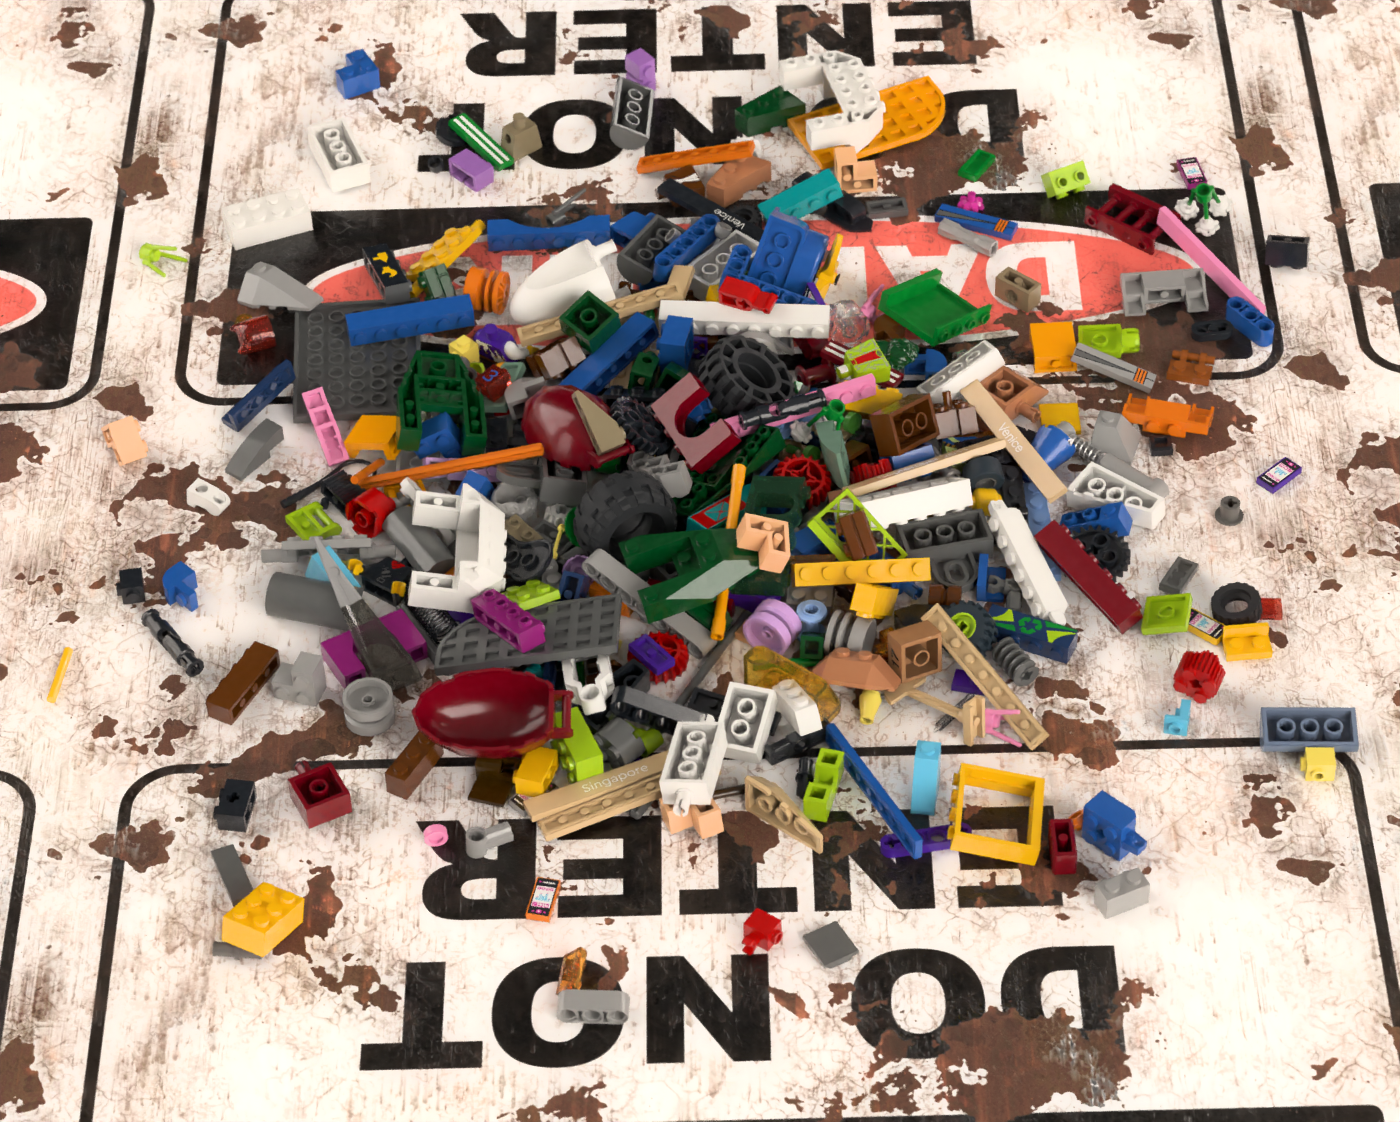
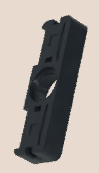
M823 718V721H821L822 729L804 736H800L794 731L787 734L786 738L771 745L766 744L765 751L767 753H765V758L773 766L825 742L826 725L831 723L826 718Z

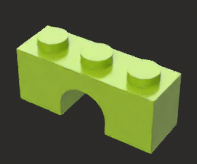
M827 748L820 749L815 764L814 782H809L803 799V813L808 819L827 823L844 772V752Z

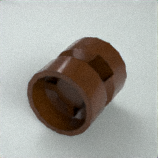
M930 583L928 605H935L936 603L939 605H950L954 602L956 605L959 604L962 598V586L949 585L945 589L943 584Z

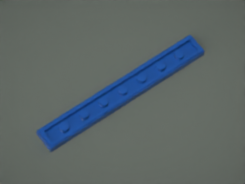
M834 723L826 725L825 743L832 750L844 752V768L912 858L922 857L923 839Z

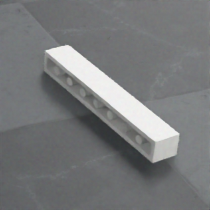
M661 300L660 333L662 323H666L668 315L693 318L694 334L736 336L748 331H761L771 337L829 338L830 305L775 304L770 314H765L763 311L756 309L743 311L720 304L719 302Z

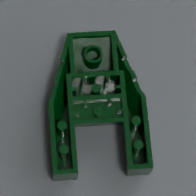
M416 350L409 364L408 371L405 373L397 391L396 446L398 450L419 451L422 436L421 411L447 412L448 414H458L461 456L470 457L484 454L487 442L484 396L477 391V385L474 380L470 379L469 371L459 354Z
M737 528L702 529L640 535L619 543L625 565L634 574L673 561L678 573V577L637 591L648 624L715 601L718 594L727 588L730 591L736 586V582L745 576L749 578L761 570L759 569L758 552L737 547Z

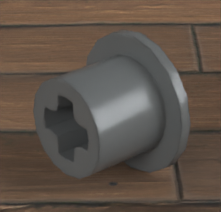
M1234 496L1223 497L1220 507L1215 511L1216 520L1225 526H1235L1241 523L1244 516L1243 511L1240 509V500Z

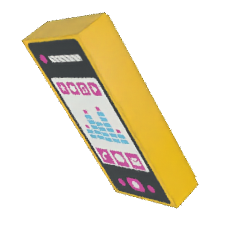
M1191 608L1188 631L1217 646L1222 641L1223 627L1226 625Z

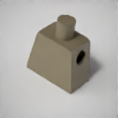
M520 112L515 113L513 121L502 128L501 147L514 158V162L542 148L537 125Z

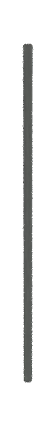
M837 487V488H835L833 491L842 490V489L839 488V487ZM743 610L725 634L724 639L720 641L676 700V704L681 706L686 704L695 687L700 685L735 638V632L749 618L752 612Z

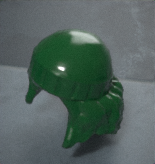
M894 338L889 342L875 340L891 368L897 371L904 369L905 366L913 363L915 358L918 357L919 347L906 338Z

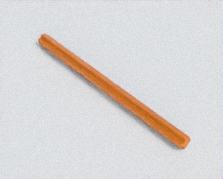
M536 443L369 476L360 481L358 486L361 489L365 488L368 490L371 487L380 488L400 484L406 477L416 481L542 456L544 448L542 443Z

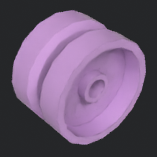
M777 599L763 600L743 625V634L752 648L765 656L775 658L782 656L802 631L801 621L795 611Z

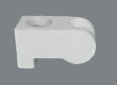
M197 478L187 489V504L194 508L198 505L214 516H219L231 503L226 493L200 478Z

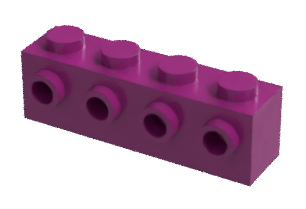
M494 588L483 592L471 600L475 619L522 654L546 642L544 636L545 627L541 620L531 616L528 611H524L517 603H513Z

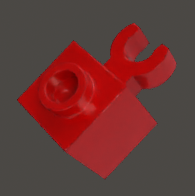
M756 908L743 923L744 939L742 944L745 947L742 949V952L752 955L757 946L769 951L774 944L777 945L783 936L782 920Z

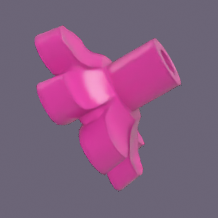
M969 191L968 197L964 195L960 197L957 207L978 213V210H984L983 199L976 197L974 191Z

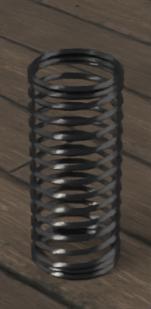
M408 591L405 594L404 603L437 646L440 644L438 641H442V639L437 638L447 635L453 629V626H458L447 610L438 611V609H431L425 613L430 608L423 610V607L408 606ZM452 625V627L450 628V630H449L448 632H446L445 634H443V635H441V636H438V634L444 632L445 630H447V629L449 628V626Z

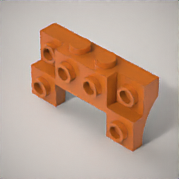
M1129 393L1127 402L1124 403L1122 415L1130 423L1143 425L1142 431L1185 438L1187 432L1207 435L1214 415V407L1212 406L1211 410L1196 408V404H1193L1191 409V405L1150 399V396H1147V399L1133 398L1132 393Z

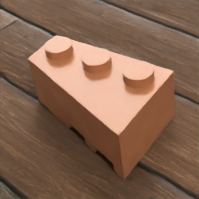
M753 155L748 158L726 161L706 183L707 199L724 208L743 198L744 193L749 190L753 192L757 190V186L761 183L771 181V162Z

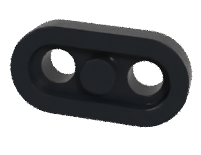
M1224 319L1196 322L1191 327V337L1198 342L1229 339L1233 334V324Z

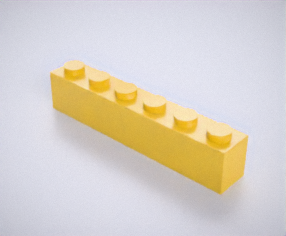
M930 558L797 563L791 565L792 587L856 585V582L878 584L931 580Z

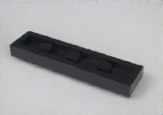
M695 687L687 708L704 714H710L719 720L725 696ZM775 712L769 736H774L782 717L780 712Z

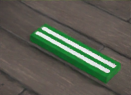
M465 113L449 120L448 126L498 172L514 164V158Z

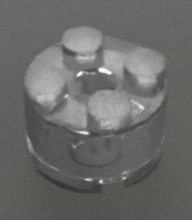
M852 299L828 304L830 305L829 338L849 348L862 343L860 340L869 334L870 323L858 304Z

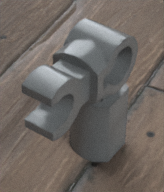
M990 575L987 592L992 594L1001 592L1006 595V608L1021 612L1022 591L1015 579L1005 578V580H1002L998 576Z

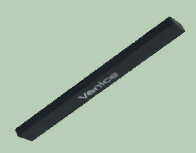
M669 178L657 187V193L700 217L705 214L716 215L720 222L726 223L732 228L731 233L738 230L760 242L764 232L763 229L679 182Z

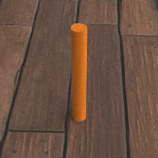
M383 458L377 459L353 475L350 479L353 484L359 483L384 466L385 460Z

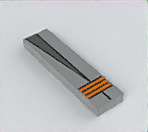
M1079 342L1070 360L1146 393H1150L1157 376Z

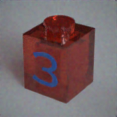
M493 364L476 377L475 381L480 393L492 402H495L504 395L506 388L511 384V375L505 368L501 369Z

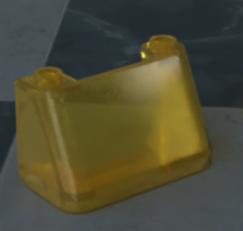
M755 646L743 656L744 684L772 689V686L778 685L783 680L794 679L817 704L821 721H823V718H826L831 722L840 713V698L827 681L817 674L765 646Z

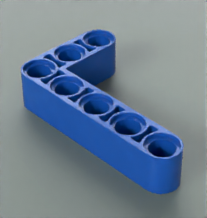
M738 244L733 248L722 273L718 290L726 276L753 283L761 291L777 294L778 299L775 304H818L817 301L745 275L752 251L743 244Z

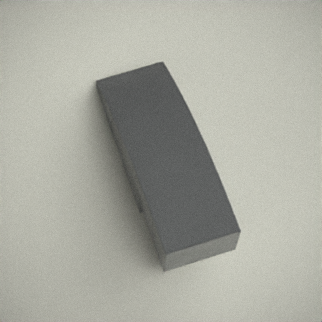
M266 418L248 435L225 468V473L240 481L244 480L270 458V450L284 440L283 427Z

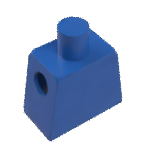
M631 212L610 226L611 239L615 244L625 248L652 220L655 214L650 212L644 216L638 212Z

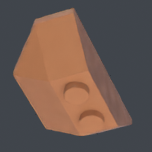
M845 647L834 649L806 675L807 680L819 683L877 691L895 692L901 684V678L880 655L872 654L870 651H850V649Z

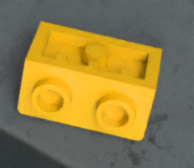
M1264 622L1224 626L1222 646L1226 661L1272 658L1273 651L1268 636L1269 624Z

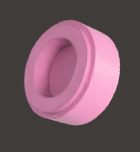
M440 824L430 825L423 832L424 841L429 846H441L448 840L447 829Z

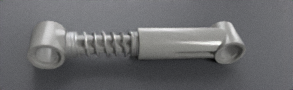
M1062 421L1056 426L1070 438L1068 442L1071 446L1074 443L1075 455L1084 458L1088 463L1092 461L1163 498L1169 495V487L1165 481L1160 478L1152 479L1111 453L1102 454L1101 450L1097 451L1096 447L1092 448V444L1088 445V442H1083V439H1079L1074 427L1069 422Z

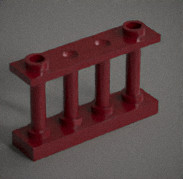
M1113 183L1109 186L1108 201L1101 208L1096 210L1090 206L1085 207L1084 223L1153 255L1155 239L1164 232L1157 224L1159 209L1164 206ZM1114 206L1123 209L1115 218L1106 214ZM1170 210L1181 221V214ZM1131 214L1140 218L1132 226L1123 222ZM1148 222L1157 226L1149 234L1140 231Z

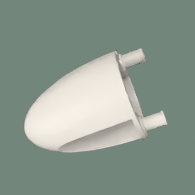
M586 239L560 252L534 270L520 284L511 299L510 314L513 320L521 326H527L561 316L587 290L604 303L631 295L627 285L613 292L608 276L600 262V258L617 252L614 241L610 239L605 243L595 246Z

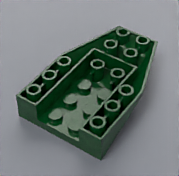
M709 413L691 438L703 434L710 428L711 423H715L721 418L723 420L727 419V417ZM760 425L754 434L740 437L742 441L703 474L696 470L691 471L687 467L693 483L689 494L682 498H672L677 508L675 510L677 516L688 518L731 491L733 465H744L746 467L745 479H747L786 448V443L779 428ZM679 455L678 461L686 460L684 455Z

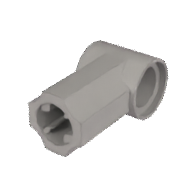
M502 822L485 829L477 826L469 828L466 831L467 855L472 858H482L487 854L488 849L514 841L511 826L508 822Z

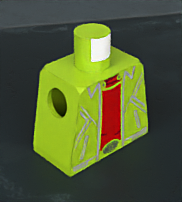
M874 338L847 350L844 353V365L836 368L840 380L847 377L855 379L871 373L875 377L876 383L890 380L891 366Z

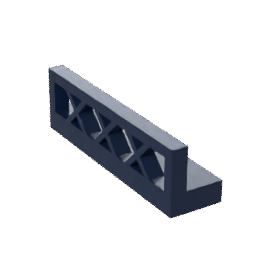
M286 359L281 364H278L221 418L223 424L236 432L242 430L296 379L291 361Z

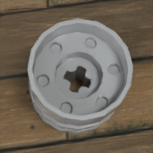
M836 610L826 629L824 641L825 655L827 656L834 649L841 647L848 648L850 651L871 652L876 636V620L858 616L854 622L853 613L847 612L845 614L842 610Z

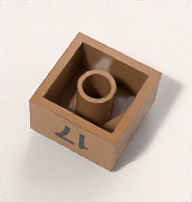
M929 620L888 632V665L901 678L902 684L942 671V634Z

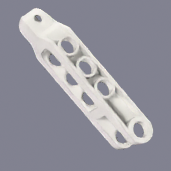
M602 654L561 661L566 689L574 693L571 703L581 705L585 715L606 710L605 700L613 694L615 689L609 655ZM597 657L596 662L599 675L595 678L596 684H588L582 687L581 682L578 680L576 662Z

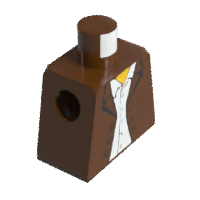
M692 165L685 166L663 176V182L671 178L705 197V186ZM655 188L656 198L658 200L665 199L666 197L657 193V188ZM669 199L673 207H681Z

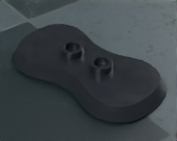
M507 534L506 543H504L507 546L504 559L506 562L505 574L520 582H527L542 576L553 558L551 542L545 539L523 542Z

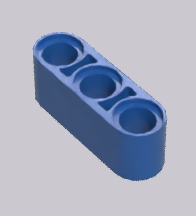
M1229 298L1226 306V320L1230 321L1234 328L1256 345L1261 347L1270 346L1273 342L1274 322L1243 298Z

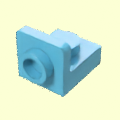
M1182 699L1181 707L1176 708L1175 715H1165L1164 733L1187 736L1191 700Z

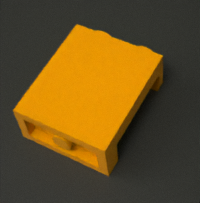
M1072 321L1030 323L1029 340L1032 342L1034 354V373L1077 371V363L1070 361L1076 348Z
M362 415L344 441L350 458H356L360 450H383L387 460H395L401 451L396 446V416Z

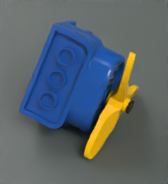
M776 207L768 218L747 276L802 296L806 284L815 282L817 278L816 287L824 300L830 284L836 286L841 275L836 273L839 265L837 258L842 245L843 235L837 233L824 266L821 267L828 247L829 237L809 229L806 222L797 219L794 215L789 216L779 212L780 208Z

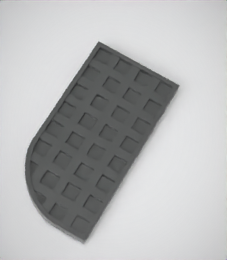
M621 594L550 602L525 610L543 623L546 642L523 654L477 621L475 617H472L452 629L438 645L434 666L436 676H450L464 671L494 667H519L525 664H541L549 661H564L572 658H587L595 655L618 653L622 606Z

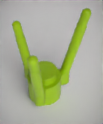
M145 243L139 250V257L143 260L142 264L150 267L162 277H166V274L152 264L157 262L160 256L182 262L188 261L187 258L159 251H177V247Z

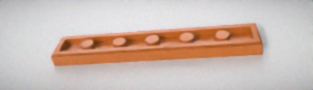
M754 140L640 157L636 169L638 174L683 168L688 165L696 166L748 158L753 155L755 143Z

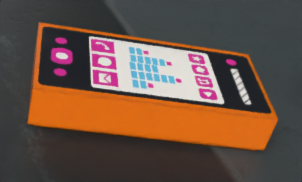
M537 877L526 911V919L550 922L560 891L561 880Z

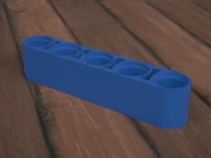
M705 214L659 253L654 261L653 278L658 282L669 281L674 265L686 266L717 239L714 229L717 222H720V219L716 215Z

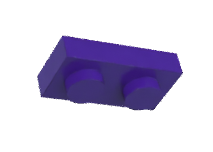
M647 634L628 644V651L656 676L675 666V658Z

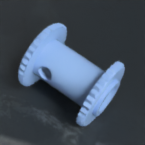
M805 600L797 606L796 614L800 621H802V631L797 637L798 641L801 642V634L803 632L826 633V628L821 624V621L825 619L828 612L825 604L818 600Z

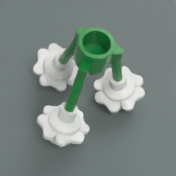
M1201 183L1196 188L1191 189L1190 198L1186 197L1183 200H1178L1174 209L1186 221L1190 218H1196V213L1199 212L1196 201H1194L1196 196V200L1203 204L1204 210L1203 218L1195 224L1196 232L1208 237L1220 229L1219 221L1213 220L1208 214V202L1210 201L1209 211L1213 213L1214 217H1225L1227 212L1232 211L1231 204L1233 201L1228 199L1226 194L1222 196L1217 195L1213 185Z
M833 399L827 407H823L809 422L804 423L803 421L795 420L790 425L791 436L795 441L807 444L813 438L810 434L812 425L814 424V428L817 430L816 423L834 420L836 431L840 430L841 423L844 420L842 415L845 411L844 403L838 399Z

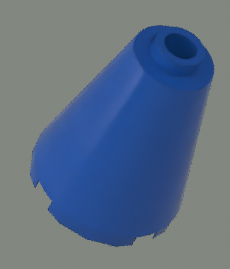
M1042 425L1031 443L1052 471L1072 458L1076 452L1074 443L1071 446L1068 442L1070 439L1068 435L1053 425L1048 427ZM1022 470L1023 481L1025 483L1032 482Z

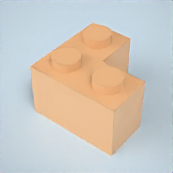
M854 146L834 148V176L838 180L841 190L848 193L877 191L875 161H857Z
M132 416L109 423L101 428L108 448H113L119 467L147 456V444L144 439L141 440L138 433L141 431L139 423L136 419L133 420Z
M745 513L736 529L737 547L757 551L759 554V569L781 573L790 558L788 522Z
M713 798L710 805H690L688 814L684 817L682 815L683 810L681 816H677L673 812L674 804H663V799H659L663 822L671 834L694 826L700 837L704 839L724 831L721 811Z

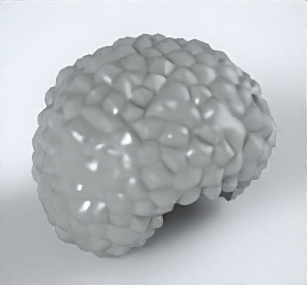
M504 482L496 487L490 500L505 513V520L517 514L525 521L534 514L538 504V498L533 488L509 485Z

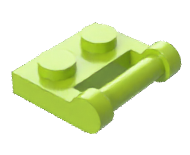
M317 501L285 516L286 523L302 540H309V537L322 536L324 540L330 536L340 535L342 532V527L332 521L323 511V506ZM312 515L317 516L326 527L323 528Z

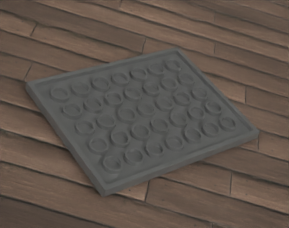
M420 297L410 298L408 301L386 305L383 299L320 303L311 311H295L294 373L296 379L293 381V424L312 423L302 398V393L320 387L323 388L336 421L359 420L362 415L397 416L398 387L408 371L409 364L416 350H421V335L351 346L345 314L420 302Z

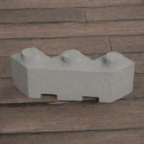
M643 450L629 455L626 463L628 469L652 475L656 480H659L672 498H682L689 494L693 482L684 460L670 463L667 454L654 457L649 452L645 454Z

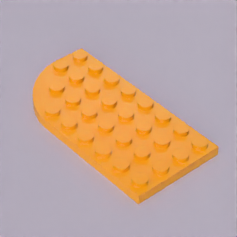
M929 76L879 91L880 100L884 101L886 112L883 113V128L867 146L856 154L857 159L920 140L937 129L944 118L945 99L942 91ZM839 103L787 119V126L821 170L834 167V148L846 146L841 145L811 151L806 140V120L843 113Z

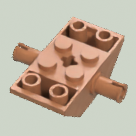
M1004 365L980 382L1011 421L1019 415L1029 419L1032 423H1036L1040 419L1041 411L1032 406L1049 394V390L1020 372ZM976 413L978 428L989 435H994Z

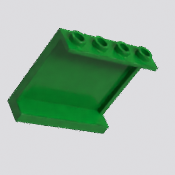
M937 268L882 291L878 306L880 311L931 346H936L980 325L986 324L990 318L992 307L991 304H988L978 309L942 285L940 281L943 272Z

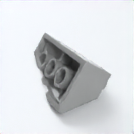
M260 261L246 272L237 301L238 304L251 308H259L260 305L269 306V309L283 306L287 307L288 310L311 311L323 302L324 299L321 295L277 267Z

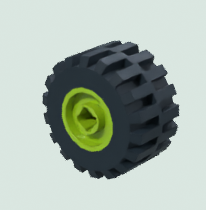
M960 600L958 605L955 602L950 604L951 608H945V612L985 658L987 656L985 653L988 650L990 652L993 650L992 643L996 644L997 638L994 636L998 634V629L995 627L996 622L980 604H975L973 601L968 600L966 603L964 600ZM942 645V648L952 657V655Z

